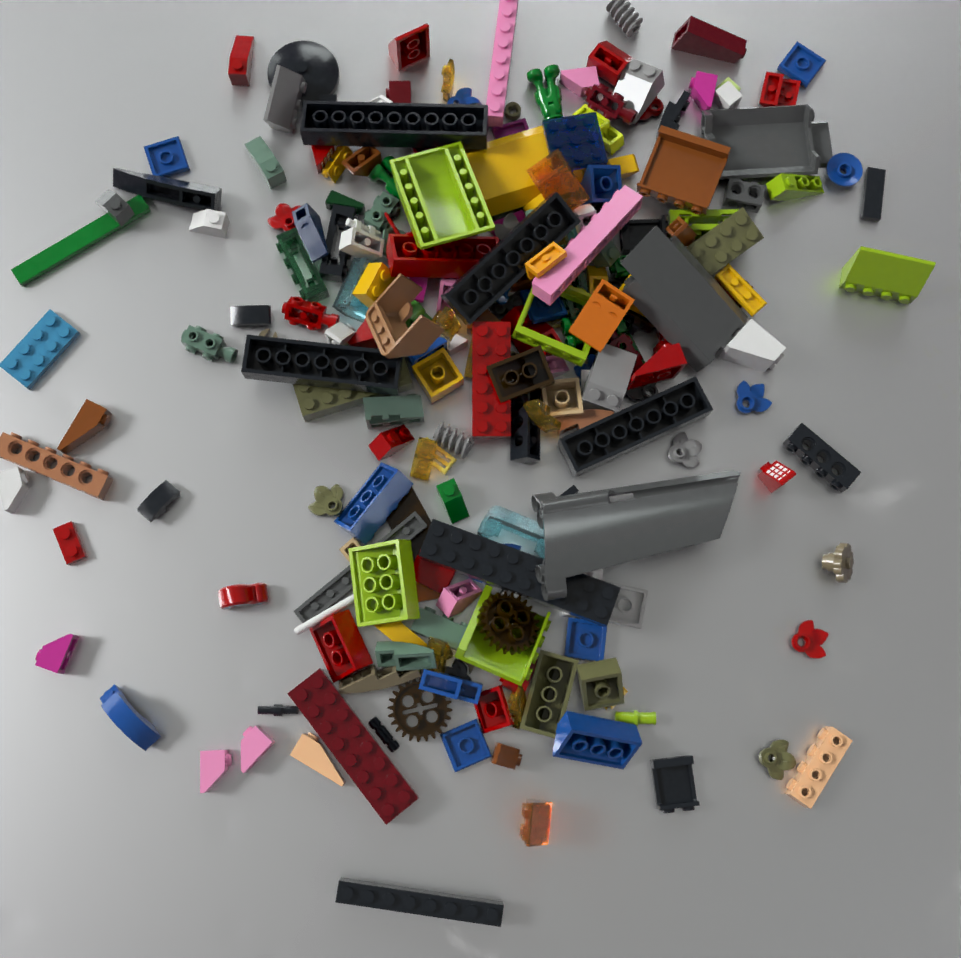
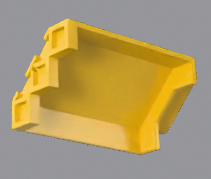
M584 119L566 125L555 121L488 141L487 150L464 149L491 216L523 207L539 194H543V197L547 198L555 192L562 195L578 190L585 174L583 170L588 165L602 164Z

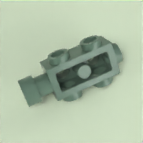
M383 191L380 196L378 195L375 198L373 207L365 212L363 217L364 225L374 226L381 233L384 229H389L390 224L384 213L387 212L390 218H396L401 210L399 208V199Z
M191 325L182 333L181 342L185 346V350L192 354H195L196 351L202 353V357L209 361L213 359L219 360L220 357H223L229 363H233L237 358L238 350L233 347H226L223 337L217 333L209 334L206 329L200 326L195 328Z

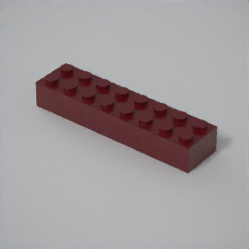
M319 668L287 693L386 825L419 799L418 794L342 694H340L323 669Z

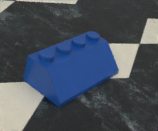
M381 462L334 522L366 545L374 537V533L386 522L389 514L397 508L401 499L409 493L414 483L398 469Z
M566 711L557 724L553 757L624 769L642 745V740L635 724Z

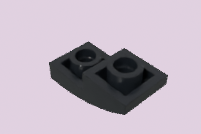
M247 305L230 307L231 326L271 324V306Z
M165 480L148 495L137 508V511L148 521L152 522L166 511L165 507L180 496V491Z

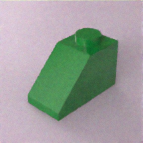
M454 478L436 486V491L452 524L470 517Z

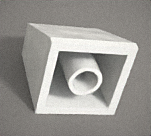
M751 318L727 344L719 357L729 362L765 372L768 368L772 370L785 356L782 352L786 347Z

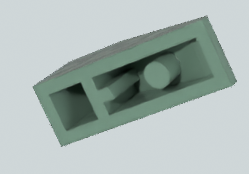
M261 136L244 144L270 189L287 181L284 170Z

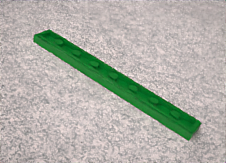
M137 195L127 201L135 215L122 227L106 213L11 269L19 284L23 287L150 212L151 210L143 197Z

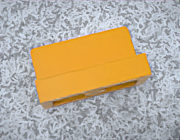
M553 241L525 263L527 277L530 280L534 277L539 279L565 259L567 252Z

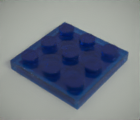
M596 112L542 121L553 174L585 169L588 165H607L608 159Z

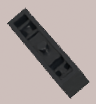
M333 204L326 237L329 254L322 258L319 271L322 280L343 283L344 277L348 275L349 267L346 265L347 260H351L352 255L339 251L340 262H338V258L333 256L338 236L337 224L339 230L346 231L351 228L349 226L346 227L345 223L348 218L359 220L355 207Z

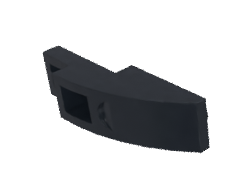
M684 90L676 104L669 101L659 128L663 125L675 130L679 129L680 125L678 123L682 118L680 114L682 111L686 112L690 105L688 101L690 93Z

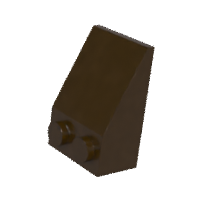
M541 345L486 367L500 403L538 391L555 383Z

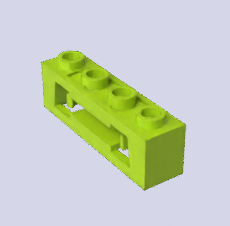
M690 209L669 210L666 221L670 225L679 215H691L680 217L688 225L692 224L690 227L697 234L694 238L699 239L716 227L718 222H723L729 217L721 215H732L739 209H708L706 215L695 214ZM667 232V237L672 238V236Z

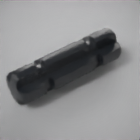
M377 717L372 718L368 725L375 729V733L384 744L388 745L387 748L390 752L396 751L400 747L398 742L392 739L393 736L384 725L380 724L381 722Z

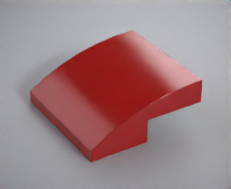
M766 71L759 105L763 107L796 105L801 81L783 78L784 74Z
M418 555L414 561L416 582L439 594L442 593L445 587L450 585L456 573L455 571L425 561Z

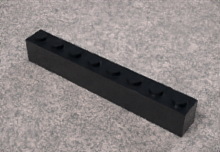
M342 877L338 883L335 901L336 903L501 927L504 908L503 901Z

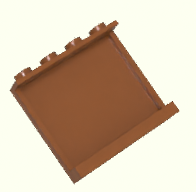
M661 125L658 131V138L640 183H637V192L644 197L651 196L659 202H669L677 208H687L695 214L706 215L728 161L731 147Z

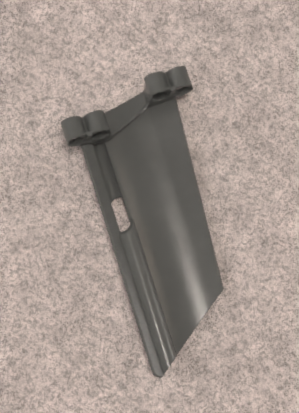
M731 470L557 497L552 492L532 495L531 503L534 512H537L538 525L541 529L544 528L545 558L543 563L536 565L535 568L536 578L542 584L541 591L544 600L565 598L567 596V577L719 539L731 509L738 486L737 481L741 472ZM633 493L634 499L610 502L609 496Z

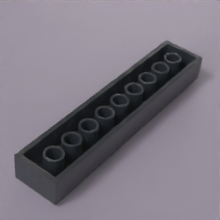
M304 101L300 134L303 145L437 148L461 141L464 149L487 150L488 105Z
M432 519L418 555L425 561L603 627H607L621 589V587L586 574H579L566 578L567 596L565 598L545 601L541 591L542 584L538 582L535 572L536 565L542 564L544 559Z

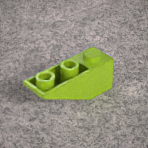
M780 173L766 183L770 200L787 201L824 193L820 176Z

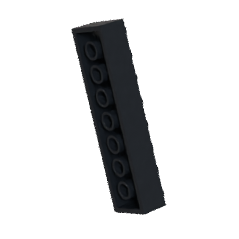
M558 192L550 194L441 295L442 299L465 325H470L526 273L525 263L553 241L556 244L559 243L581 222Z
M247 335L241 372L245 379L398 395L403 357L388 359L380 353L379 349Z
M695 376L559 438L558 446L573 476L576 477L708 416L713 411V408Z

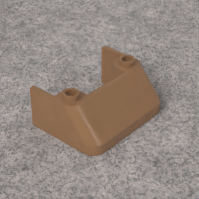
M401 273L370 306L365 316L380 353L388 359L421 355L445 331L423 315H420L409 328L407 327L405 322L413 314L411 302L423 288Z

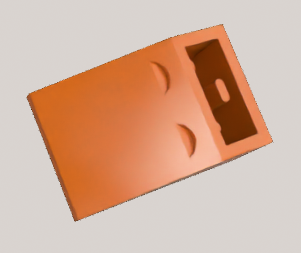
M602 279L568 332L598 352H601L635 299Z

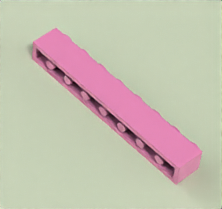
M500 0L486 102V105H488V127H503L518 0Z
M626 185L620 191L617 190L612 199L604 203L601 211L592 216L588 225L583 226L578 235L570 239L567 247L564 249L567 252V257L539 279L537 277L533 279L532 294L551 306L641 208L643 196Z

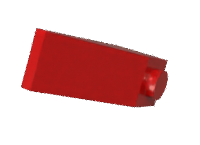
M236 35L228 68V75L232 85L250 86L254 36Z

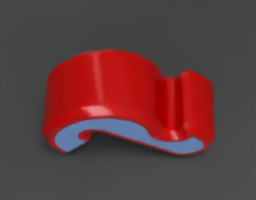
M267 584L231 585L223 587L218 591L219 605L223 610L233 608L234 606L264 604L269 601Z

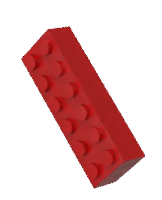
M389 234L386 255L391 277H397L401 273L405 277L460 278L499 242V238L470 236L421 250L417 247L413 234Z
M511 322L472 323V438L511 437V400L500 403L486 368L489 365L511 357Z

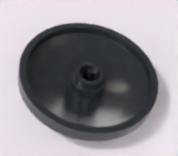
M295 41L281 47L269 62L267 76L270 88L272 87L277 65L302 75L306 80L307 88L305 93H302L301 109H303L304 101H319V95H333L338 87L339 68L337 61L326 47L316 42Z

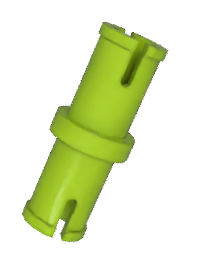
M633 710V712L615 711V721L635 724L636 726L638 724L656 725V712H638V710Z

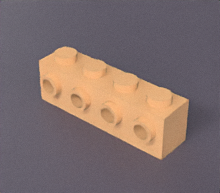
M826 726L819 731L817 735L819 739L816 744L810 746L807 751L808 757L798 765L796 769L798 773L786 785L787 790L785 794L805 808L811 809L853 741L832 726Z

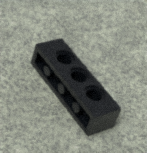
M541 389L511 399L510 461L522 464L540 461Z
M803 423L798 425L783 442L790 453L796 454L801 458L800 461L804 465L814 469L816 475L827 480L836 491L843 492L847 490L861 473V471ZM802 443H806L809 446V450H805ZM817 455L823 458V463L818 461ZM832 468H836L838 470V475H835L832 472Z

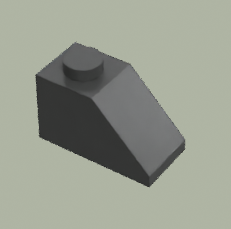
M109 189L95 201L121 227L135 215L130 205L117 193Z

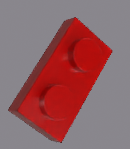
M70 521L53 529L67 565L87 558L74 522Z

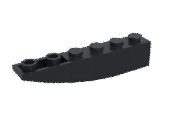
M113 168V187L127 192L202 210H217L221 206L222 188Z

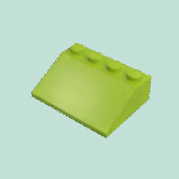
M861 246L842 267L839 288L845 289L847 292L856 291L863 293L865 296L874 295L884 300L892 299L902 304H909L920 294L936 262Z
M396 539L348 549L357 627L420 619L411 540Z

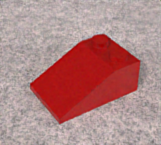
M428 23L394 38L388 44L389 55L398 71L430 57Z
M667 343L661 346V349L632 375L627 390L642 387L649 383L654 384L674 379L687 364L680 344Z

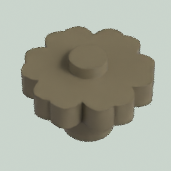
M840 543L839 546H836L834 553L829 552L823 555L822 568L828 572H834L836 574V581L839 583H847L851 579L854 564L851 545L849 543Z

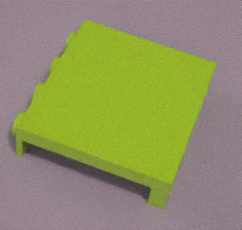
M486 584L454 657L522 686L524 680H529L533 669H530L531 663L535 664L539 653L536 650L537 647H542L545 636H542V634L549 629L551 621L548 619L551 612L548 611L546 617L539 614L534 617V619L539 620V623L535 625L540 628L537 632L539 636L528 650L523 651L521 654L516 652L514 655H511L510 651L503 654L502 648L496 651L495 644L490 647L491 641L489 639L483 640L486 634L480 633L483 627L477 625L481 621L477 618L481 613L479 608L486 599L493 595L491 594L493 587Z

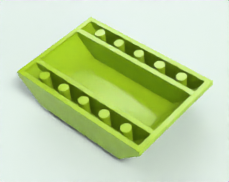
M461 141L389 160L399 198L416 245L421 250L495 230L494 222Z

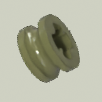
M516 102L508 103L505 107V117L510 121L519 119L521 115L520 105ZM515 109L516 112H513V114H511L510 111Z

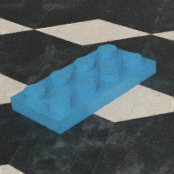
M49 309L0 363V367L30 390L80 333Z

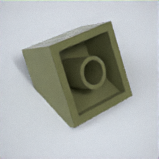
M616 657L577 665L578 681L585 711L624 704L622 673Z

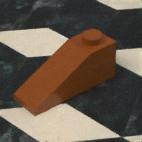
M86 399L57 449L67 455L101 432L110 423L112 413L106 408Z

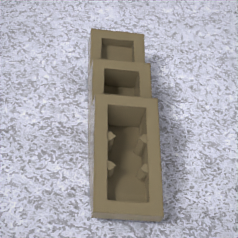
M374 664L339 680L340 694L363 693L393 687L421 677V669L397 671L396 666H389L377 670Z

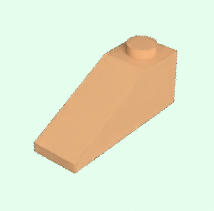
M311 732L308 735L303 733L290 756L338 785L344 786L346 781L323 744L318 741L319 737Z

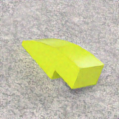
M584 104L572 114L576 121L585 120L592 139L598 140V145L610 155H613L625 145L623 134L611 126L610 120L590 109L587 104Z

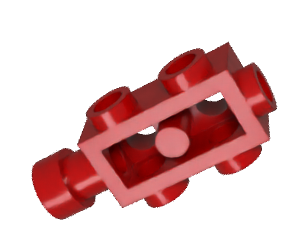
M290 297L287 302H284L282 307V313L285 314L284 319L289 320V323L292 325H307L309 330L321 329L323 325L330 328L338 323L340 319L339 315L326 314L327 306H323L318 302L305 301L301 297Z

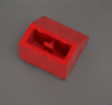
M606 40L598 43L590 53L586 67L596 66L598 76L615 87L623 70L634 58Z

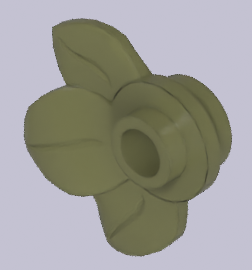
M335 484L331 489L325 486L315 487L314 498L316 501L308 506L309 510L317 516L325 514L329 516L340 515L343 510V503L341 501L344 495L343 489L338 484ZM333 504H336L333 509H330Z
M775 740L769 748H764L759 753L760 763L768 769L769 775L776 780H783L784 770H791L796 765L794 756L787 752L789 742L786 740Z

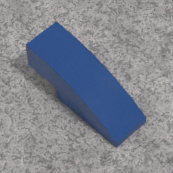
M424 669L418 689L478 705L483 684Z

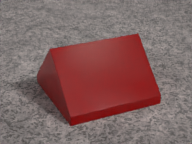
M502 685L482 691L478 705L474 704L482 733L513 725Z

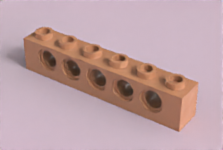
M2 432L0 436V458L104 500L113 482V479L108 476V472L99 468L95 471L91 469V465L83 461L80 464L73 462L74 458L63 454L61 457L56 454V450L49 447L42 449L39 447V443L30 439L25 442L21 440L22 436L13 432L10 435ZM22 447V451L16 454L17 449ZM40 454L39 459L34 461V456ZM57 461V466L51 469V464ZM75 468L74 474L68 476L69 470ZM92 475V481L86 483V478Z

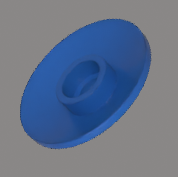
M838 153L831 157L827 163V175L836 185L849 187L856 184L862 177V164L852 154Z

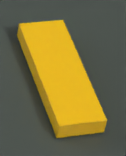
M729 263L715 274L714 278L752 317L766 306L767 302Z

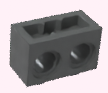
M730 178L725 187L722 206L734 209H741L743 207L745 211L758 213L763 203L765 185H760L757 182H745L738 178Z

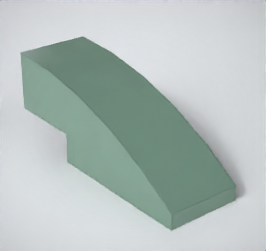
M378 641L376 644L375 655L378 667L396 666L397 671L437 668L433 649L413 643Z

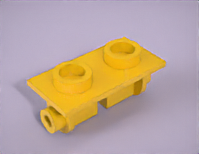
M337 146L331 156V159L334 161H328L322 169L323 172L321 174L325 178L329 176L333 183H336L345 170L341 162L353 154L349 146Z

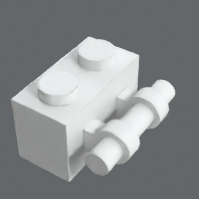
M348 218L345 224L351 228L341 233L339 250L367 262L381 258L385 241L380 238L381 232L376 230L374 226H366L357 219L352 220Z

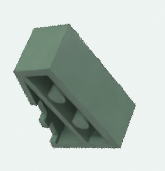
M421 395L363 397L368 429L424 422Z

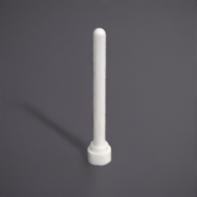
M354 594L297 626L294 632L299 635L354 603Z

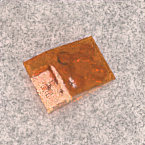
M556 149L526 170L544 199L550 194L558 192L572 211L590 199L559 149Z
M526 798V803H522L521 815L524 817V824H520L519 836L526 846L548 845L551 801Z

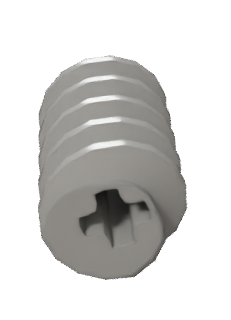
M612 0L607 5L606 10L610 12V16L614 17V21L618 22V26L622 28L627 37L633 36L639 30L643 18L637 19L639 16L638 12L632 14L635 8H629L630 2L625 3L626 0Z
M442 421L434 433V443L438 444L441 442L442 448L448 445L447 450L449 452L455 448L454 454L458 455L461 452V458L464 459L469 454L475 440L470 442L471 435L464 438L463 431L457 435L458 428L450 431V424L444 428V421Z

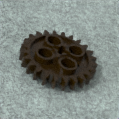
M506 591L502 594L497 592L482 603V606L479 608L481 613L477 616L481 621L477 625L483 627L480 633L486 634L483 640L489 639L491 641L490 647L495 644L496 651L502 648L503 654H506L508 651H510L511 655H514L516 652L521 654L523 651L528 650L539 636L537 632L540 628L535 626L539 623V620L534 619L537 613H531L530 611L533 606H526L527 600L522 602L520 601V595L514 598V593L507 595Z
M421 677L419 682L413 679L412 683L406 682L404 687L398 685L400 691H393L396 697L389 698V701L393 702V706L387 707V709L393 710V713L389 714L388 717H394L395 720L391 725H398L395 731L398 732L402 729V737L409 734V741H411L416 736L417 742H420L421 737L428 741V735L435 739L436 731L442 734L443 732L440 727L448 726L444 722L445 719L451 720L447 712L453 711V709L447 708V705L452 703V701L446 700V696L432 693L433 700L427 703L423 700L422 695L425 691L418 689ZM407 695L411 696L414 700L411 707H406L403 704V699ZM418 703H421V706L434 703L438 705L435 708L423 710L422 715L419 712L403 714L404 710L418 707ZM429 711L437 713L438 718L435 722L427 720V713ZM410 715H414L418 719V724L415 727H411L407 723Z

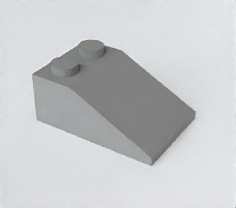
M632 59L623 70L613 94L617 92L624 96V101L627 102L626 108H632L637 111V115L632 122L633 124L637 123L664 87L663 70ZM617 103L613 104V108L615 110H617L618 108Z
M606 343L602 351L596 354L581 392L582 399L618 412L628 387L637 354Z

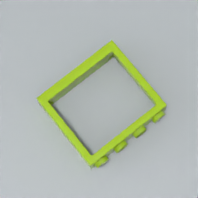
M569 285L560 296L585 306L592 294L587 293L582 288ZM531 288L511 338L533 347L541 345L543 351L582 367L591 346L584 343L581 351L523 326L534 299Z

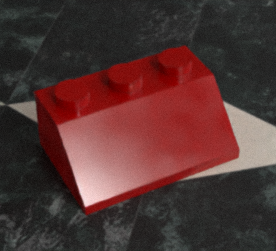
M349 609L333 614L309 629L333 683L373 664Z

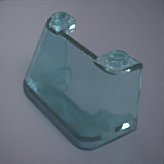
M497 505L492 506L488 510L480 524L477 535L487 539L492 536L498 537L501 529L536 542L537 545L534 552L538 554L539 558H545L544 528L541 529L536 520Z

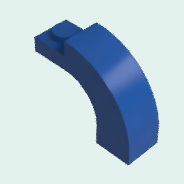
M114 684L100 697L103 703L101 707L109 718L130 740L146 751L161 737L154 725L132 707L117 685Z

